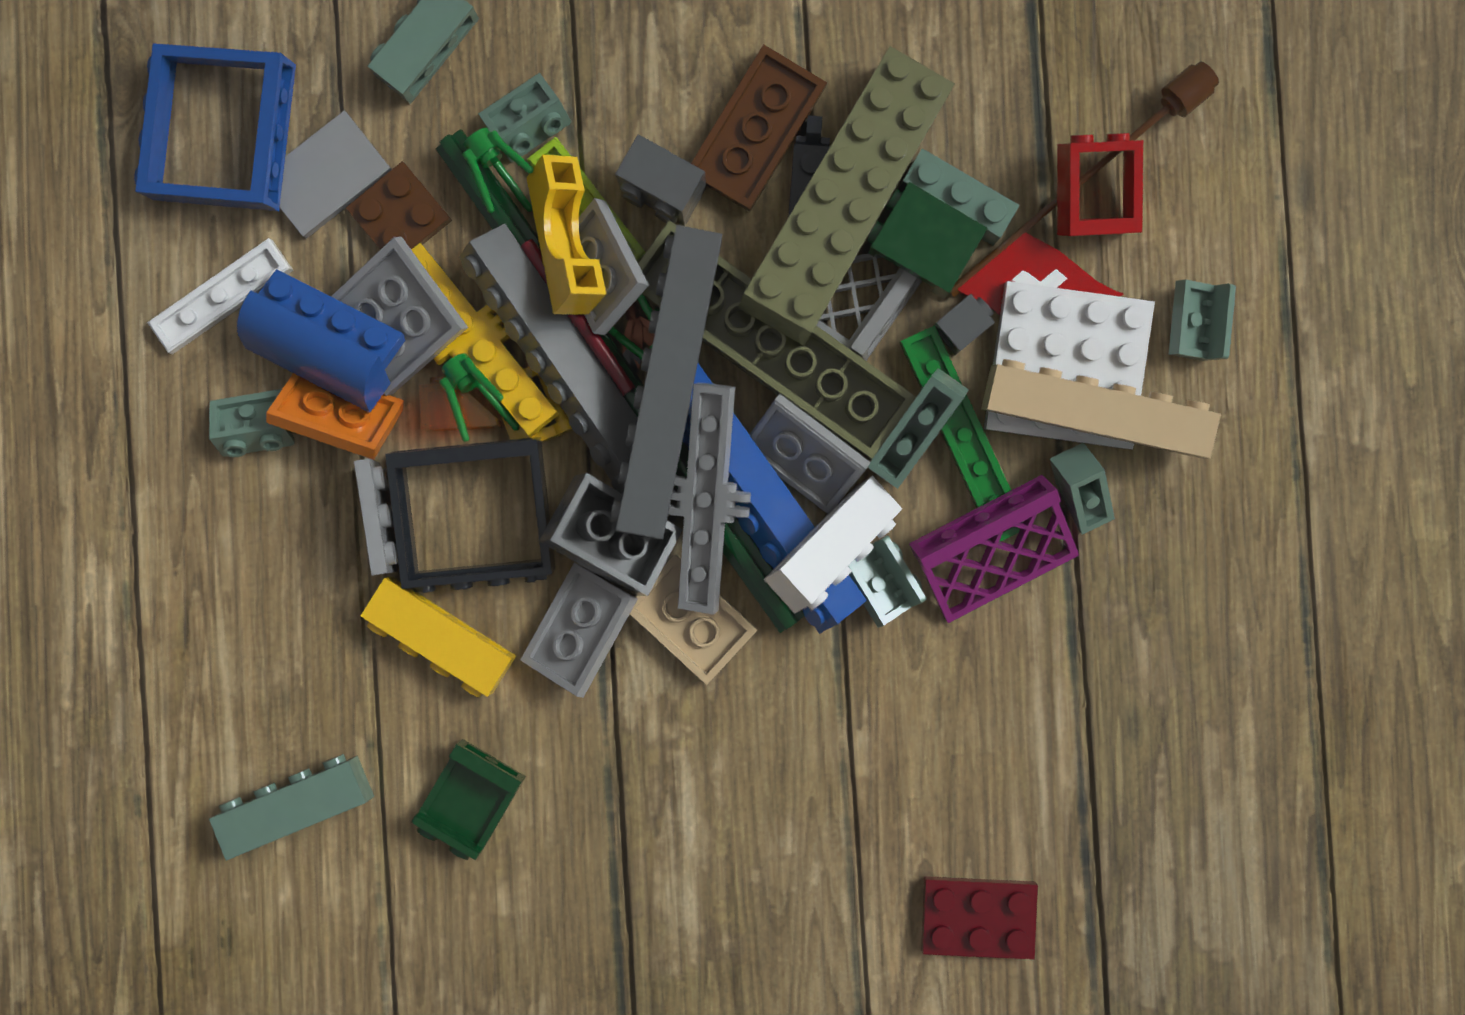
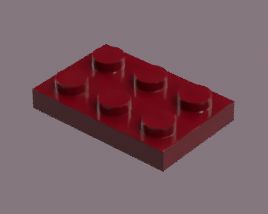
M924 876L922 954L1035 960L1038 884L1035 881Z

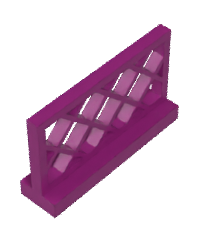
M1043 475L909 543L947 623L1079 556L1059 505L1061 499L1058 491ZM1050 508L1052 516L1047 527L1034 525L1033 522L1036 515ZM1013 526L1020 528L1013 545L1000 542V538L1005 530ZM1029 531L1043 534L1036 551L1022 548ZM1052 537L1063 540L1066 549L1054 555L1045 554ZM978 544L987 545L980 562L966 559L970 548ZM996 548L1010 552L1003 568L989 565ZM1019 554L1032 557L1027 569L1021 572L1012 571ZM945 561L954 563L947 579L934 576L932 568ZM962 566L977 569L970 585L956 582ZM986 571L999 575L996 584L991 588H979ZM952 589L966 592L962 603L949 609L947 600Z

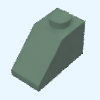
M1084 443L1050 458L1055 483L1081 535L1115 519L1105 470Z

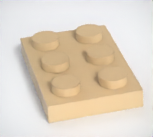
M675 554L661 570L649 595L636 596L638 600L630 615L707 685L755 634L757 629L721 595L719 596V610L715 614L678 609L681 558Z

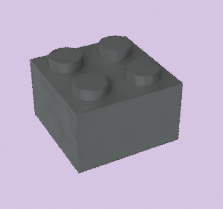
M639 134L636 136L615 173L620 190L624 192L622 197L636 207L642 208L645 204L656 210L655 216L665 223H668L670 220L674 224L677 222L685 226L706 190L705 171Z

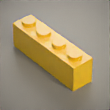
M394 577L383 579L360 615L369 621L367 627L371 631L382 637H386L388 634L400 641L398 647L413 657H418L420 654L431 661L429 666L434 671L445 677H449L452 674L463 681L461 687L479 698L482 694L488 697L494 693L516 658L515 654L421 594L414 592L413 589H402L401 582Z

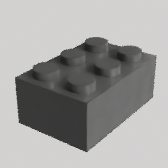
M588 473L575 475L539 542L634 596H648L683 529L667 520L663 541L617 532V523L611 522V515L615 499L622 500L623 494Z

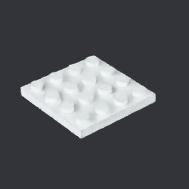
M1007 281L1004 285L993 365H1002L1003 359L1025 363L1024 370L1039 373L1040 367L1062 371L1061 378L1076 381L1077 375L1091 377L1099 380V387L1112 389L1113 384L1127 385L1136 388L1135 395L1141 396L1155 301ZM986 411L984 429L1123 449H1133L1134 443Z

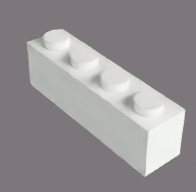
M872 475L857 485L764 580L794 613L806 607H809L811 610L815 609L828 597L829 594L825 590L829 585L833 583L836 586L851 573L852 570L848 567L854 559L859 562L873 550L874 546L870 542L876 536L879 539L893 529L896 523L892 519L902 508Z

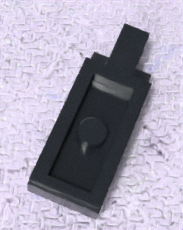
M808 115L806 136H796V144H794L788 218L830 148V138L821 137L823 116Z

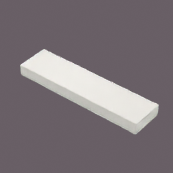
M268 238L147 323L166 351L174 354L242 307L245 298L251 290L259 293L276 269L287 275L293 269L273 240Z

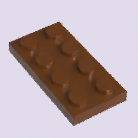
M763 44L691 163L705 171L706 186L750 212L825 90L827 82Z

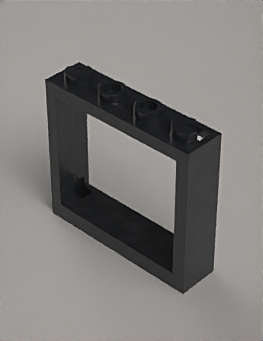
M541 437L400 450L385 454L402 589L413 588L414 592L428 593L435 591L436 585L450 584L451 590H461L473 587V582L487 581L488 586H501L509 584L510 578L524 577L527 583H532L536 580H547V575L552 574L556 569L554 550L539 542L541 559L419 571L406 467L530 455L538 536L540 540L550 522Z

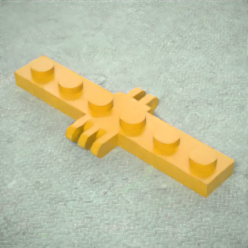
M420 242L411 250L468 326L461 335L433 359L438 365H441L449 358L466 353L481 373L503 395L502 404L531 438L556 418L559 413L503 345L510 337L507 335L505 327L502 326L504 323L498 314L496 316L493 315L496 311L485 305L476 312Z

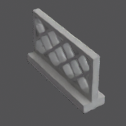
M868 253L857 255L852 264L873 259L876 278L854 282L852 267L850 266L848 269L850 283L839 285L835 292L852 290L855 308L833 312L830 300L828 304L829 313L823 314L817 323L819 328L865 361L870 357L922 282V280L899 268L896 274L880 277L877 258L882 257L877 254L873 257ZM890 282L883 291L881 284ZM878 285L880 297L876 303L859 307L856 289ZM869 312L864 320L861 321L860 314ZM856 315L858 328L850 340H848L836 331L834 319ZM830 320L831 328L822 321Z

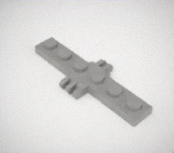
M699 382L693 384L687 476L676 475L674 485H677L678 489H673L671 500H677V504H670L668 513L684 517L678 609L707 614L718 612L725 523H733L734 516L749 517L750 508L735 506V502H750L751 493L736 491L737 484L728 482L735 387Z

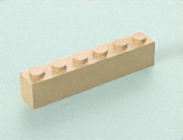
M1003 359L1002 365L996 364L990 368L981 410L1192 457L1211 459L1221 414L1209 411L1210 404L1187 400L1186 406L1172 403L1173 396L1157 392H1150L1149 398L1135 395L1136 388L1121 384H1113L1112 389L1098 386V379L1077 375L1076 381L1061 378L1062 371L1040 367L1039 373L1024 370L1025 363L1009 359Z

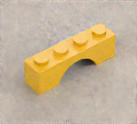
M542 155L533 167V172L526 179L553 314L589 315L605 297L606 290L599 259H590L585 254L580 241L579 209L585 190L578 157Z

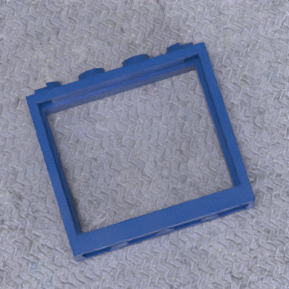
M153 43L152 54L147 62L149 79L147 93L143 98V109L145 112L143 129L140 131L138 138L140 156L138 167L134 173L135 192L156 201L279 211L296 64L278 52ZM177 63L264 69L250 190L163 183Z

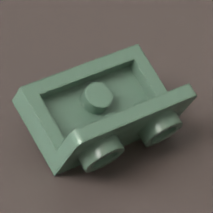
M1187 279L1175 282L1168 355L1201 361L1229 358L1235 306V285L1229 283L1211 285Z
M889 536L872 542L873 550L859 562L854 559L848 566L852 570L849 576L867 601L863 604L878 628L927 599L922 591L923 588L920 580L911 573L903 560L901 549L896 543L892 542Z

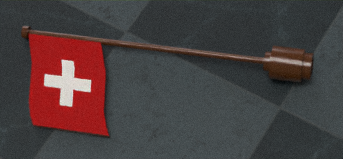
M1199 62L1196 65H1189L1161 90L1163 96L1161 104L1163 108L1130 135V141L1140 137L1167 113L1172 116L1186 117L1214 94V88L1219 84V79L1214 70L1208 64ZM1110 151L1079 178V187L1122 151ZM1056 197L955 283L949 295L955 298L960 292L966 296L972 294L975 299L980 297L989 305L991 310L1000 316L1004 285L1007 281L1119 297L1124 293L1115 291L1096 281L1061 251L1026 233L1057 207Z

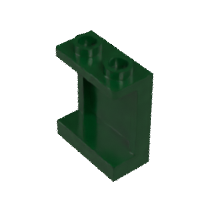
M909 182L904 192L896 189L888 202L886 209L891 211V214L885 224L877 221L868 236L867 241L872 243L868 254L873 257L877 254L934 287L931 292L945 299L953 289L988 228Z
M462 739L455 745L449 755L448 763L411 823L418 827L417 832L423 837L432 841H436L438 838L450 845V852L464 860H468L470 857L476 860L484 850L526 776Z

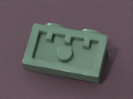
M540 73L478 113L490 132L496 130L502 140L521 157L571 123V119L561 101ZM507 156L510 162H514L511 158Z
M282 389L210 401L209 439L222 456L241 457L246 453L263 450L277 451L282 447L295 444V437L291 431L266 423V412Z

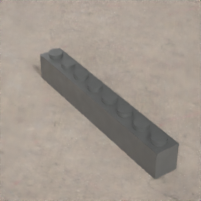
M503 224L469 241L459 256L464 272L468 277L474 279L483 292L486 304L489 308L496 311L504 323L507 335L517 342L526 355L529 367L539 374L547 386L549 396L555 403L561 406L569 418L572 430L580 435L589 447L592 459L604 469L611 480L613 489L623 494L625 485L618 484L622 461L630 462L632 447L626 446L627 434L630 423L637 424L638 417L567 314H553L548 286L507 225Z
M676 225L675 236L667 235L663 258L670 259L667 274L661 272L659 274L656 295L662 296L660 311L652 310L648 333L655 334L652 349L645 347L641 370L647 371L645 386L638 385L636 389L633 408L640 409L637 424L630 423L626 446L632 447L630 462L622 461L618 484L625 485L622 500L615 499L611 515V522L617 523V532L663 541L722 243L721 233Z

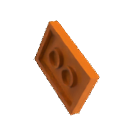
M293 373L266 412V423L374 460L401 415L404 400L383 394L369 413Z

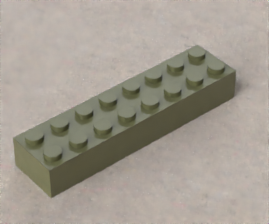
M889 46L744 292L738 307L739 309L805 346L955 83Z
M670 220L638 263L649 284L642 293L649 304L659 311L662 296L656 295L660 272L667 274L670 259L663 258L667 235L675 236L676 224ZM719 256L702 342L777 396L782 394L865 459L871 460L913 403L916 396L817 325L804 346L739 309L743 294L752 279Z

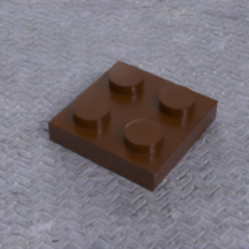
M403 161L346 207L348 212L380 250L394 237H402L410 249H413L420 242L423 245L452 221Z

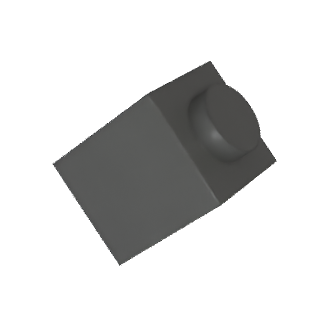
M970 294L934 325L940 338L956 355L995 322L990 317L993 315V312L989 305L982 298L978 297L975 299Z

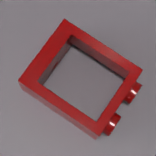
M1130 133L1107 134L1106 142H1094V135L1070 136V143L1057 144V235L1085 236L1142 233L1144 140L1130 141ZM1123 151V217L1079 219L1080 153Z

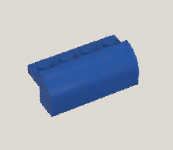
M277 269L259 293L252 290L248 293L237 320V333L246 349L369 413L391 384L385 369L406 341L402 332Z

